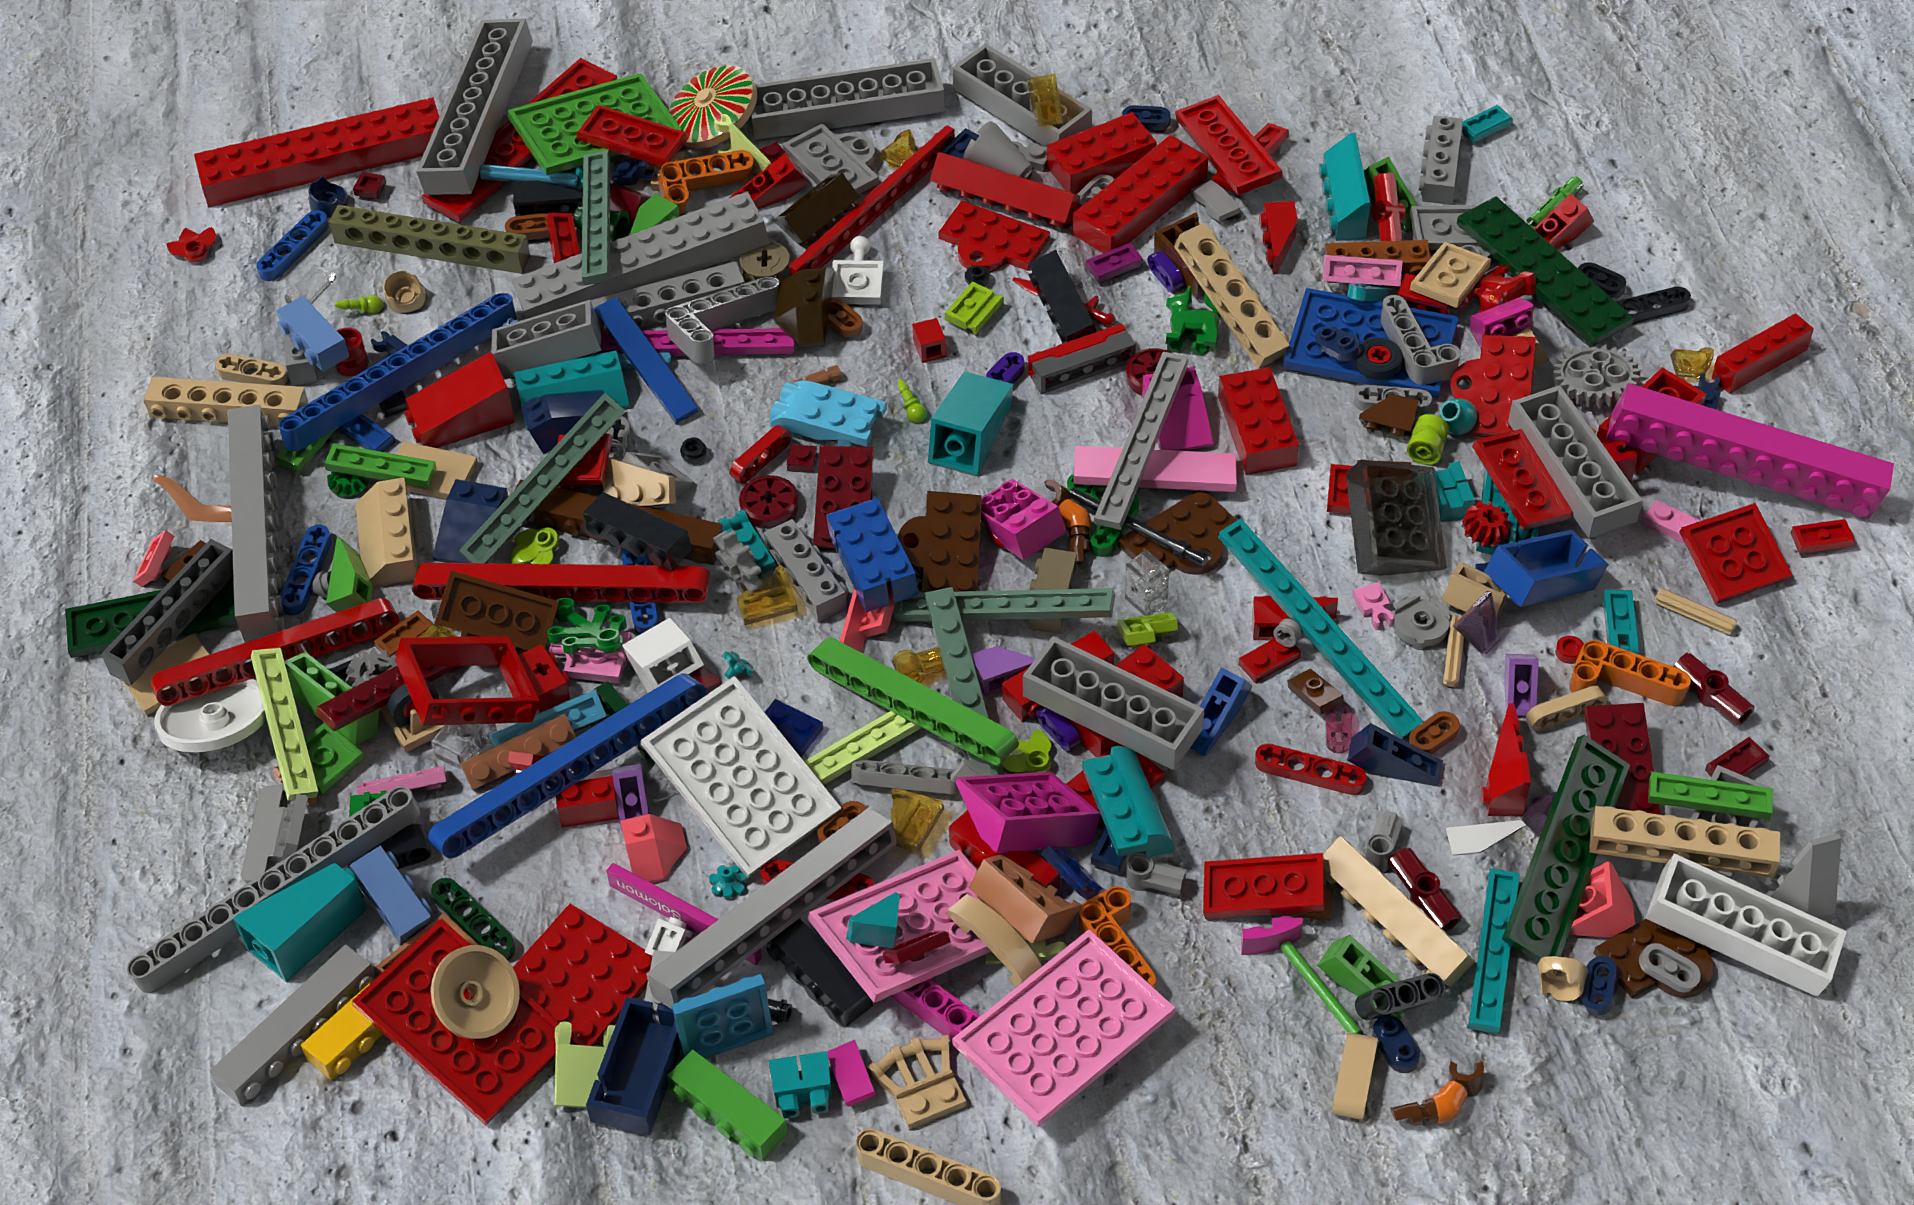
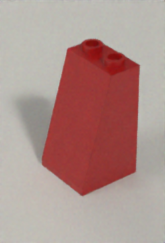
M492 352L479 357L406 398L408 409L404 410L407 423L408 425H414L415 428L411 430L416 444L421 442L423 446L440 448L515 423L508 387Z

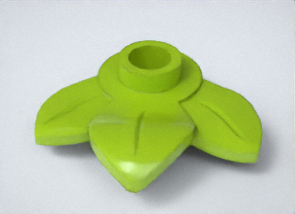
M547 527L538 531L526 529L518 533L514 537V541L518 546L512 551L511 564H526L530 562L531 564H551L554 560L553 552L559 545L557 532Z
M1037 729L1030 736L1029 742L1018 739L1019 746L1001 763L1005 770L1014 774L1049 772L1052 767V759L1049 755L1051 742L1042 731Z

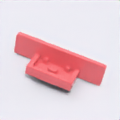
M891 582L887 583L890 605L869 612H865L854 589L840 642L862 653L866 637L888 632L895 605Z

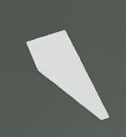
M1526 820L1448 827L1446 832L1452 855L1481 852L1527 824Z

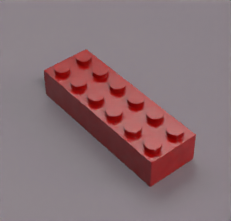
M1170 134L1073 213V235L1101 253L1130 243L1191 192L1190 189L1199 186L1207 179L1209 157Z

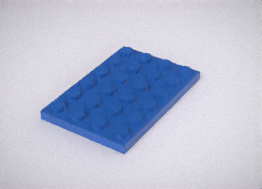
M1306 288L1286 352L1283 368L1367 385L1420 389L1428 391L1433 398L1439 397L1443 382L1439 381L1426 385L1416 384L1410 379L1403 364L1395 376L1386 380H1373L1365 377L1358 371L1355 359L1341 361L1320 351L1315 337L1325 327H1336L1357 337L1360 344L1371 338L1389 339L1380 321L1383 302L1354 300L1348 298L1347 295ZM1410 308L1430 347L1453 343L1458 324L1457 316Z

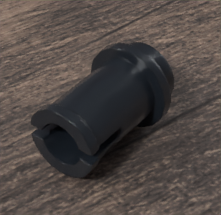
M768 999L771 1018L776 1019V1022L779 1024L783 1021L788 1022L792 1014V1004H789L785 999L781 1001Z

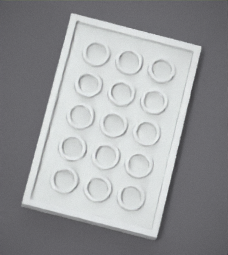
M735 676L641 740V745L747 879L759 871L764 864L780 856L841 810L840 805Z

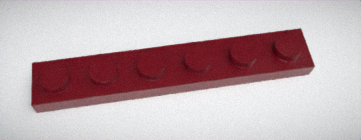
M398 666L318 705L315 714L335 732L387 705L396 689L405 684ZM424 666L419 668L424 679L432 682L461 666Z

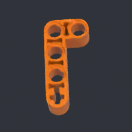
M737 150L665 163L661 167L658 180L661 196L678 205L680 215L686 210L689 197L688 191L745 181L750 177L754 159L748 151ZM714 168H719L722 171H715ZM690 172H695V173H697L698 175H697V176L691 175ZM671 176L674 180L667 179L666 177ZM672 198H678L681 201H674Z
M1589 640L1583 645L1575 662L1569 689L1573 693L1591 686H1597L1598 682L1602 681L1675 707L1682 705L1686 701L1691 678L1687 672L1598 640Z
M1115 886L1082 903L1079 910V931L1081 935L1087 930H1091L1103 942L1105 940L1114 941L1104 943L1123 961L1130 963L1129 966L1155 989L1156 976L1120 928L1121 925L1129 920L1131 915L1130 892L1126 888ZM1089 918H1095V919H1097V920L1090 921V920H1088V919H1089Z

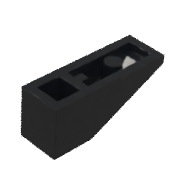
M538 180L514 182L513 205L515 215L572 213L574 217L576 209L579 206H583V193Z

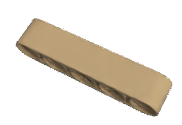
M865 1129L856 1136L857 1160L862 1167L957 1205H1001V1185L999 1180L991 1174L875 1129ZM869 1146L877 1148L876 1150L870 1152L864 1150L866 1147ZM896 1158L906 1159L902 1163L893 1162ZM925 1169H933L935 1171L928 1175L922 1173ZM956 1180L964 1182L960 1186H954L950 1183ZM983 1192H991L994 1194L993 1196L987 1198L980 1196V1194Z

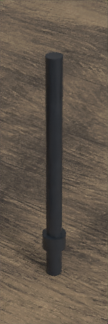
M1075 488L1070 490L1071 499L1097 512L1101 501ZM1128 515L1126 516L1123 524L1125 527L1172 550L1174 555L1182 559L1188 558L1201 566L1207 563L1208 556L1192 549L1191 544L1183 540L1177 541Z

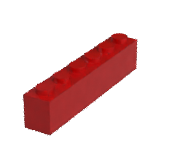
M941 152L937 154L930 181L938 183L936 188L951 192L952 188L960 190L959 195L973 199L974 195L982 197L981 202L995 206L996 202L1005 204V210L1018 213L1019 209L1027 211L1026 216L1041 220V216L1050 218V224L1063 227L1064 223L1073 224V213L1077 210L1081 195Z

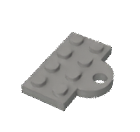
M821 123L782 144L783 150L817 184L829 175L843 173L858 194L879 184V176L869 168L875 160V147L873 142L865 135L844 133L835 136ZM860 146L865 147L864 149H856Z
M1478 205L1411 206L1410 218L1414 240H1428L1429 250H1438L1444 242L1491 258V254L1457 224L1459 215Z

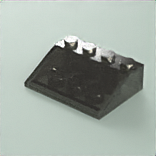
M1361 459L1346 472L1358 574L1385 576L1438 571L1447 568L1434 467Z

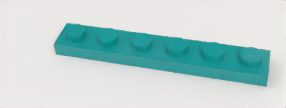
M1494 868L1489 870L1467 1029L1499 1034L1511 946L1503 941L1502 937L1517 900L1520 873Z

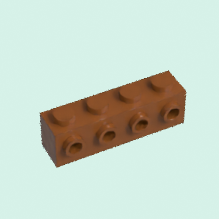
M1428 240L1326 243L1325 255L1402 260L1401 280H1403L1405 273L1417 276L1431 259Z

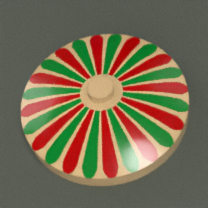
M731 65L713 67L688 81L677 93L669 108L670 114L682 131L687 133V140L683 145L695 149L707 148L730 138V133L719 132L715 129L714 121L722 122L721 115L727 114L732 123L740 129L747 122L755 108L757 88L746 71Z

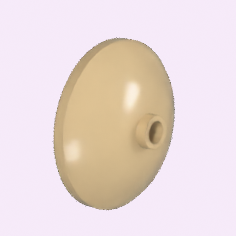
M481 945L465 946L452 951L438 965L431 984L432 1004L439 1020L454 1034L468 1039L487 1038L503 1030L514 1017L519 1003L518 979L508 960L496 950ZM465 989H467L470 994L468 1000L463 995Z

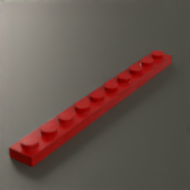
M946 125L915 154L908 160H905L896 171L890 174L878 187L874 188L868 196L857 203L830 230H827L820 239L810 245L801 256L789 265L790 275L792 276L800 270L824 267L853 238L865 230L934 167L938 152L955 138L954 128Z

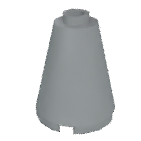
M990 121L983 125L977 132L980 134L977 140L974 141L972 139L968 144L963 159L1030 180L1033 175V171H1031L1032 164L997 124Z

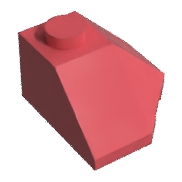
M651 814L621 820L632 873L652 884L665 881L678 858L681 859L687 852L681 823Z
M1607 861L1592 869L1569 935L1611 938L1634 926L1635 918L1633 901L1613 864Z

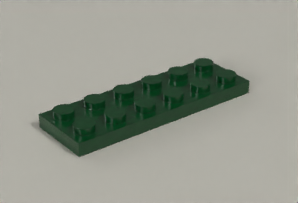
M232 579L177 637L238 625L235 618L234 583ZM161 590L65 609L67 645L70 657L75 658L103 652Z

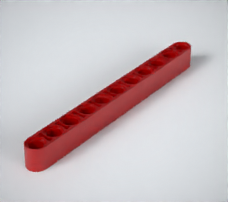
M422 563L417 567L412 592L421 599L442 600L452 570L555 601L561 598H571L578 602L701 603L707 598L710 572L701 566H676L673 570H669L657 565Z

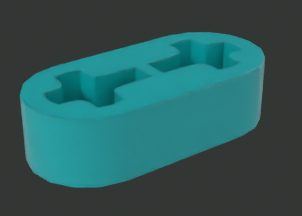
M1350 283L1347 297L1360 301L1383 302L1390 295L1391 288L1384 285Z

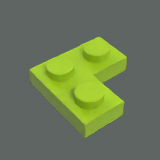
M1172 612L1117 620L1118 631L1127 646L1131 645L1133 648H1139L1143 644L1148 646V643L1156 642L1155 636H1166L1171 631L1178 630L1177 618Z

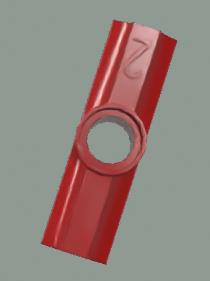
M1378 174L1374 176L1376 202L1372 206L1371 215L1374 221L1379 222L1380 241H1402L1401 223L1405 217V207L1402 203H1398L1395 174Z

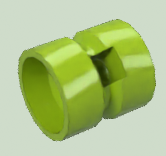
M1424 414L1419 416L1407 446L1408 456L1413 461L1423 465L1437 463L1441 458L1444 444L1449 434L1450 428L1448 423L1437 415Z

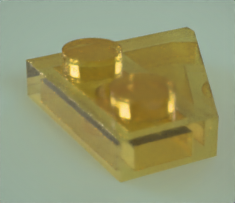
M783 565L775 568V574L766 581L763 578L760 580L764 587L752 594L747 590L736 598L744 625L798 611L797 602Z
M893 788L891 792L893 798L891 820L897 842L895 846L919 853L945 809L943 801Z

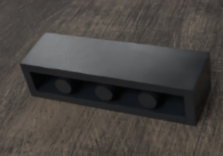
M1054 250L1029 262L1032 273L1028 274L1034 288L1039 286L1041 291L1037 294L1043 306L1049 305L1050 310L1046 312L1053 325L1058 323L1060 328L1056 332L1061 342H1069L1085 335L1096 333L1095 325L1057 251Z
M605 492L583 512L586 529L591 535L599 536L614 546L625 548L635 556H642L657 566L673 570L692 550L686 529Z
M800 918L767 943L766 950L769 956L775 962L780 961L785 966V970L792 980H799L804 985L806 993L813 1001L819 1000L823 1004L825 1012L833 1021L838 1020L844 1027H847L873 1007L871 998L836 954Z

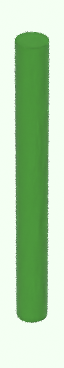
M1289 940L1285 941L1280 946V949L1347 1032L1361 1034L1362 1030L1302 955Z

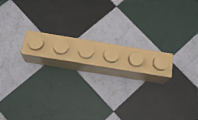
M1339 836L1323 854L1325 858V879L1332 885L1336 882L1344 888L1341 894L1353 905L1359 902L1365 908L1361 913L1375 925L1379 921L1386 928L1382 933L1396 945L1400 941L1407 948L1404 954L1416 965L1422 962L1428 968L1425 974L1435 973L1439 975L1444 984L1451 988L1475 962L1462 947L1342 836Z

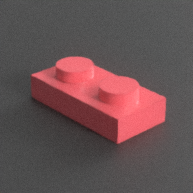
M165 530L152 539L133 579L134 583L143 587L150 581L155 582L163 571L161 564L168 558L173 549L170 546L174 538L173 534Z

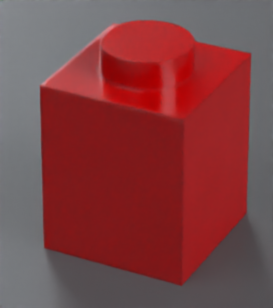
M937 318L912 324L913 342L922 363L947 357L946 338Z

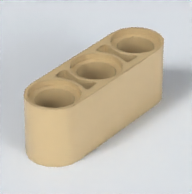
M1347 1032L1332 1114L1363 1120L1378 1038Z

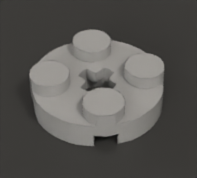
M1413 596L1403 600L1397 606L1393 628L1403 641L1411 644L1412 648L1423 650L1427 646L1436 645L1445 639L1450 628V614L1445 605L1434 598H1429L1428 601L1420 599V596ZM1419 618L1421 621L1426 619L1427 624H1419L1416 619Z

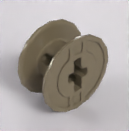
M769 241L770 244L741 254L739 262L743 269L742 277L745 283L764 277L776 278L780 283L790 277L788 266L790 256L788 250L780 243Z

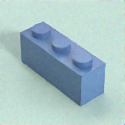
M304 296L276 310L279 318L277 322L279 330L284 336L288 335L297 350H303L311 365L316 364L323 372L349 357L344 338Z
M380 845L350 864V870L357 876L359 880L357 882L358 886L401 945L431 923L430 914H432V910L425 899L419 900L413 892L416 888L407 875L402 877L396 868L399 864L390 851L385 853Z

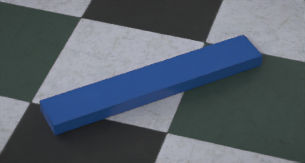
M614 297L595 307L594 310L597 318L675 424L696 414L698 407L619 300Z

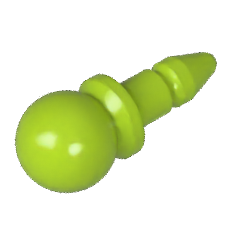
M369 295L366 298L360 296L359 300H341L335 302L334 306L343 310L359 309L360 314L365 312L377 314L383 309V301L377 295Z
M899 379L898 389L905 401L903 408L907 410V419L915 424L924 422L927 418L926 408L920 404L919 398H914L909 390V386L902 379Z

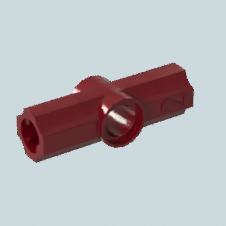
M1691 653L1682 655L1673 666L1690 675V687L1698 693V699L1703 705L1717 708L1734 724L1741 725L1753 713L1755 706L1728 685V677L1723 672L1710 670Z
M1403 848L1389 859L1388 864L1410 892V900L1422 909L1444 932H1448L1461 922L1462 916L1440 888L1438 876L1425 868L1411 848ZM1420 888H1426L1430 892L1422 891Z

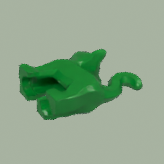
M1188 286L1185 293H1179L1174 297L1167 298L1166 307L1172 313L1170 318L1172 333L1166 334L1165 342L1168 351L1179 353L1185 337L1197 339V341L1192 343V354L1203 356L1208 347L1211 350H1215L1221 315L1206 293L1203 298L1205 304L1212 311L1191 310V286Z

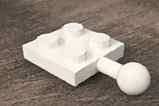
M857 236L853 238L850 244L851 251L854 253V260H833L832 268H834L835 274L831 298L840 299L845 304L881 305L884 262L864 261V255L870 250V242L864 236Z

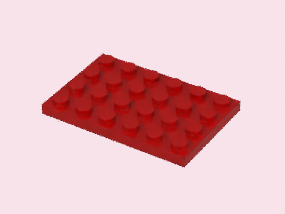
M440 919L352 1000V1006L486 1126L556 1058L555 1028L559 1025V1022L519 988V1003L515 1015L510 1023L499 1033L482 1039H468L448 1030L439 1020L432 1004V979L438 965L448 954L471 944L443 919ZM465 989L463 995L468 1000L470 994L469 991Z

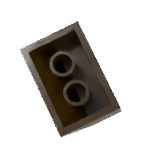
M843 173L831 174L773 220L796 243H803L805 241L807 244L818 236L817 231L824 226L826 229L834 224L839 213L842 211L847 213L857 205L854 201L860 198V196Z

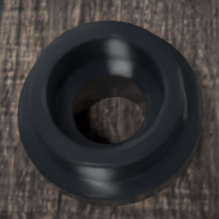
M972 266L965 271V281L968 285L973 281L985 287L990 280V272L983 266Z
M691 437L683 442L680 454L687 462H698L706 456L707 448L701 439Z

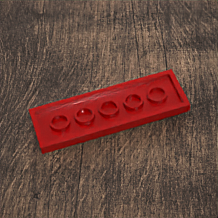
M1219 95L1175 111L1176 120L1200 150L1209 157V161L1237 195L1247 193L1283 178L1281 168Z

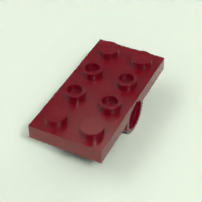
M820 446L813 545H816L819 550H836L829 535L826 514L872 500L873 447Z
M1644 703L1586 706L1584 708L1587 737L1630 764L1615 808L1661 815L1659 804L1648 803L1649 778L1651 772H1654Z

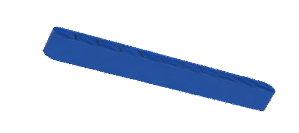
M508 293L493 295L284 417L279 422V429L285 448L289 451H298L491 338L492 329L502 327L503 323H506L510 318L517 320L512 296Z
M686 673L675 676L435 824L428 834L430 844L447 858L460 856L641 743L643 738L707 695L706 687Z

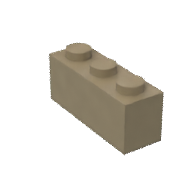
M1044 548L1042 558H1037L1035 574H1037V578L1031 580L1029 590L1072 589L1077 571V552ZM1065 618L1028 619V629L1061 634Z

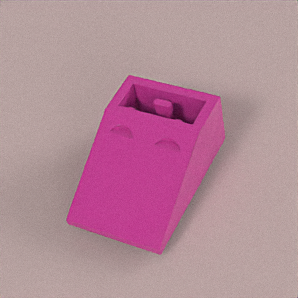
M1195 367L1186 369L1157 441L1160 450L1187 451L1213 446L1202 388ZM1153 374L1143 375V399Z
M1014 479L1002 483L1000 487L988 495L982 496L981 521L1008 551L1022 560H1025L1067 532L1059 507Z

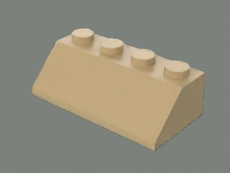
M405 478L379 481L355 503L360 557L373 588L414 581L417 571L411 504Z

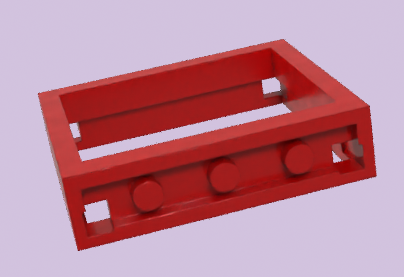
M509 636L400 638L395 661L423 726L533 723L540 700ZM498 665L513 697L433 699L419 667ZM432 706H440L437 709H432Z

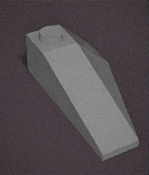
M1839 833L1810 840L1792 862L1795 868L1788 875H1781L1777 880L1780 886L1775 892L1768 891L1766 895L1831 924L1836 911L1842 840Z

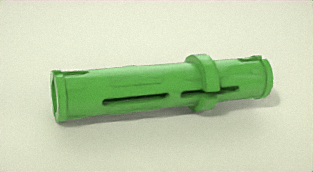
M1572 176L1562 187L1556 188L1553 191V195L1534 214L1528 217L1526 222L1534 229L1569 194L1574 196L1583 188L1582 180L1577 176Z

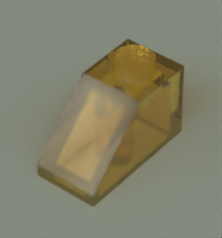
M1056 74L1027 79L1030 102L1038 127L1063 123Z

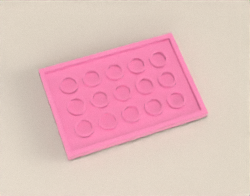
M960 850L809 912V922L874 1003L992 952L972 930L965 934L945 913L966 894L978 899L977 895L969 888L977 870ZM897 892L900 895L894 946L932 930L948 932L951 942L929 951V956L925 959L911 962L910 959L901 964L885 963L882 955L885 950L890 949L889 947L850 943L846 937L849 918Z
M1087 930L952 1038V1042L957 1050L1027 1118L1039 1127L1175 1014V1007L1091 930Z

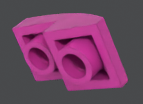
M1282 916L1272 918L1271 928L1251 927L1249 929H1242L1241 955L1274 951L1280 949V946L1285 941L1289 940L1291 943L1301 939L1303 918Z
M855 1040L827 1051L831 1067L847 1107L876 1096Z

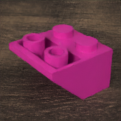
M1517 298L1472 315L1470 331L1480 349L1482 335L1514 336L1527 327L1532 331L1534 307L1532 303Z

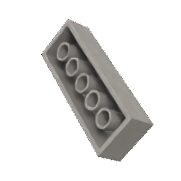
M986 43L952 67L954 90L1044 147L1092 128L1091 108Z
M1560 385L1512 401L1508 420L1509 425L1513 430H1523L1572 509L1573 517L1588 538L1638 521L1643 500Z
M1052 636L1023 675L1024 697L1172 770H1175L1203 730V708Z

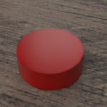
M1575 636L1561 637L1557 642L1555 654L1560 661L1567 664H1575L1584 643Z

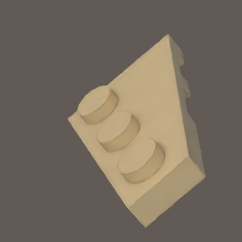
M609 457L603 492L624 502L643 507L676 504L674 476Z

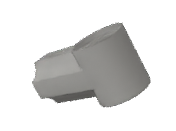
M1391 811L1378 814L1372 835L1367 841L1366 858L1380 872H1385L1390 868L1388 862L1393 856L1403 826V819L1397 813Z
M1138 852L1132 854L1127 860L1126 881L1128 886L1136 891L1152 888L1180 895L1184 887L1187 869L1155 862L1151 857L1145 858L1144 853Z

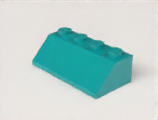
M1350 133L1324 152L1323 163H1319V177L1324 178L1322 181L1323 195H1327L1325 202L1326 212L1331 213V216H1329L1330 231H1334L1336 241L1366 239L1370 200L1356 133Z
M616 350L514 372L521 407L530 399L539 398L545 394L603 390L611 399L617 401V404L624 410L630 408Z

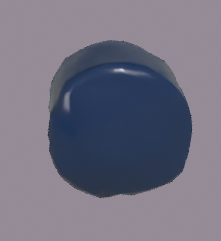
M321 176L317 182L310 184L308 194L311 211H323L328 218L332 217L338 205L347 206L348 194L343 187L328 182L324 176Z

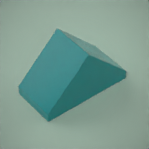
M894 892L849 918L846 939L850 943L894 947L900 895Z

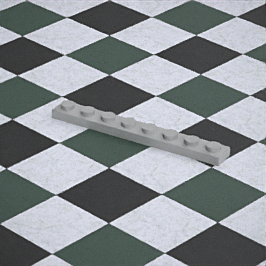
M1168 352L1162 353L1095 514V525L1122 529L1189 365L1188 356Z

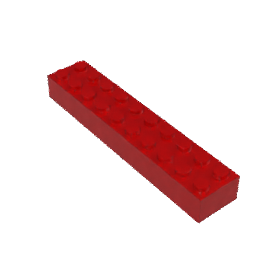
M432 97L195 153V162L208 208L317 182L321 176L329 179L421 157L424 155L439 120V114Z

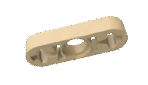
M234 354L221 355L215 361L219 377L225 380L283 386L288 382L286 369L279 363ZM249 369H258L254 374H245Z
M1591 686L1536 705L1528 711L1526 719L1534 731H1542L1584 716V708L1586 706L1605 705L1607 698L1599 686Z

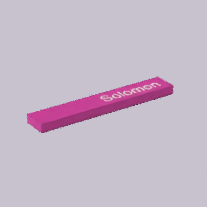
M612 863L606 870L610 887L667 918L672 917L687 923L686 928L697 934H700L719 920L615 863ZM761 948L745 960L757 965L762 959Z

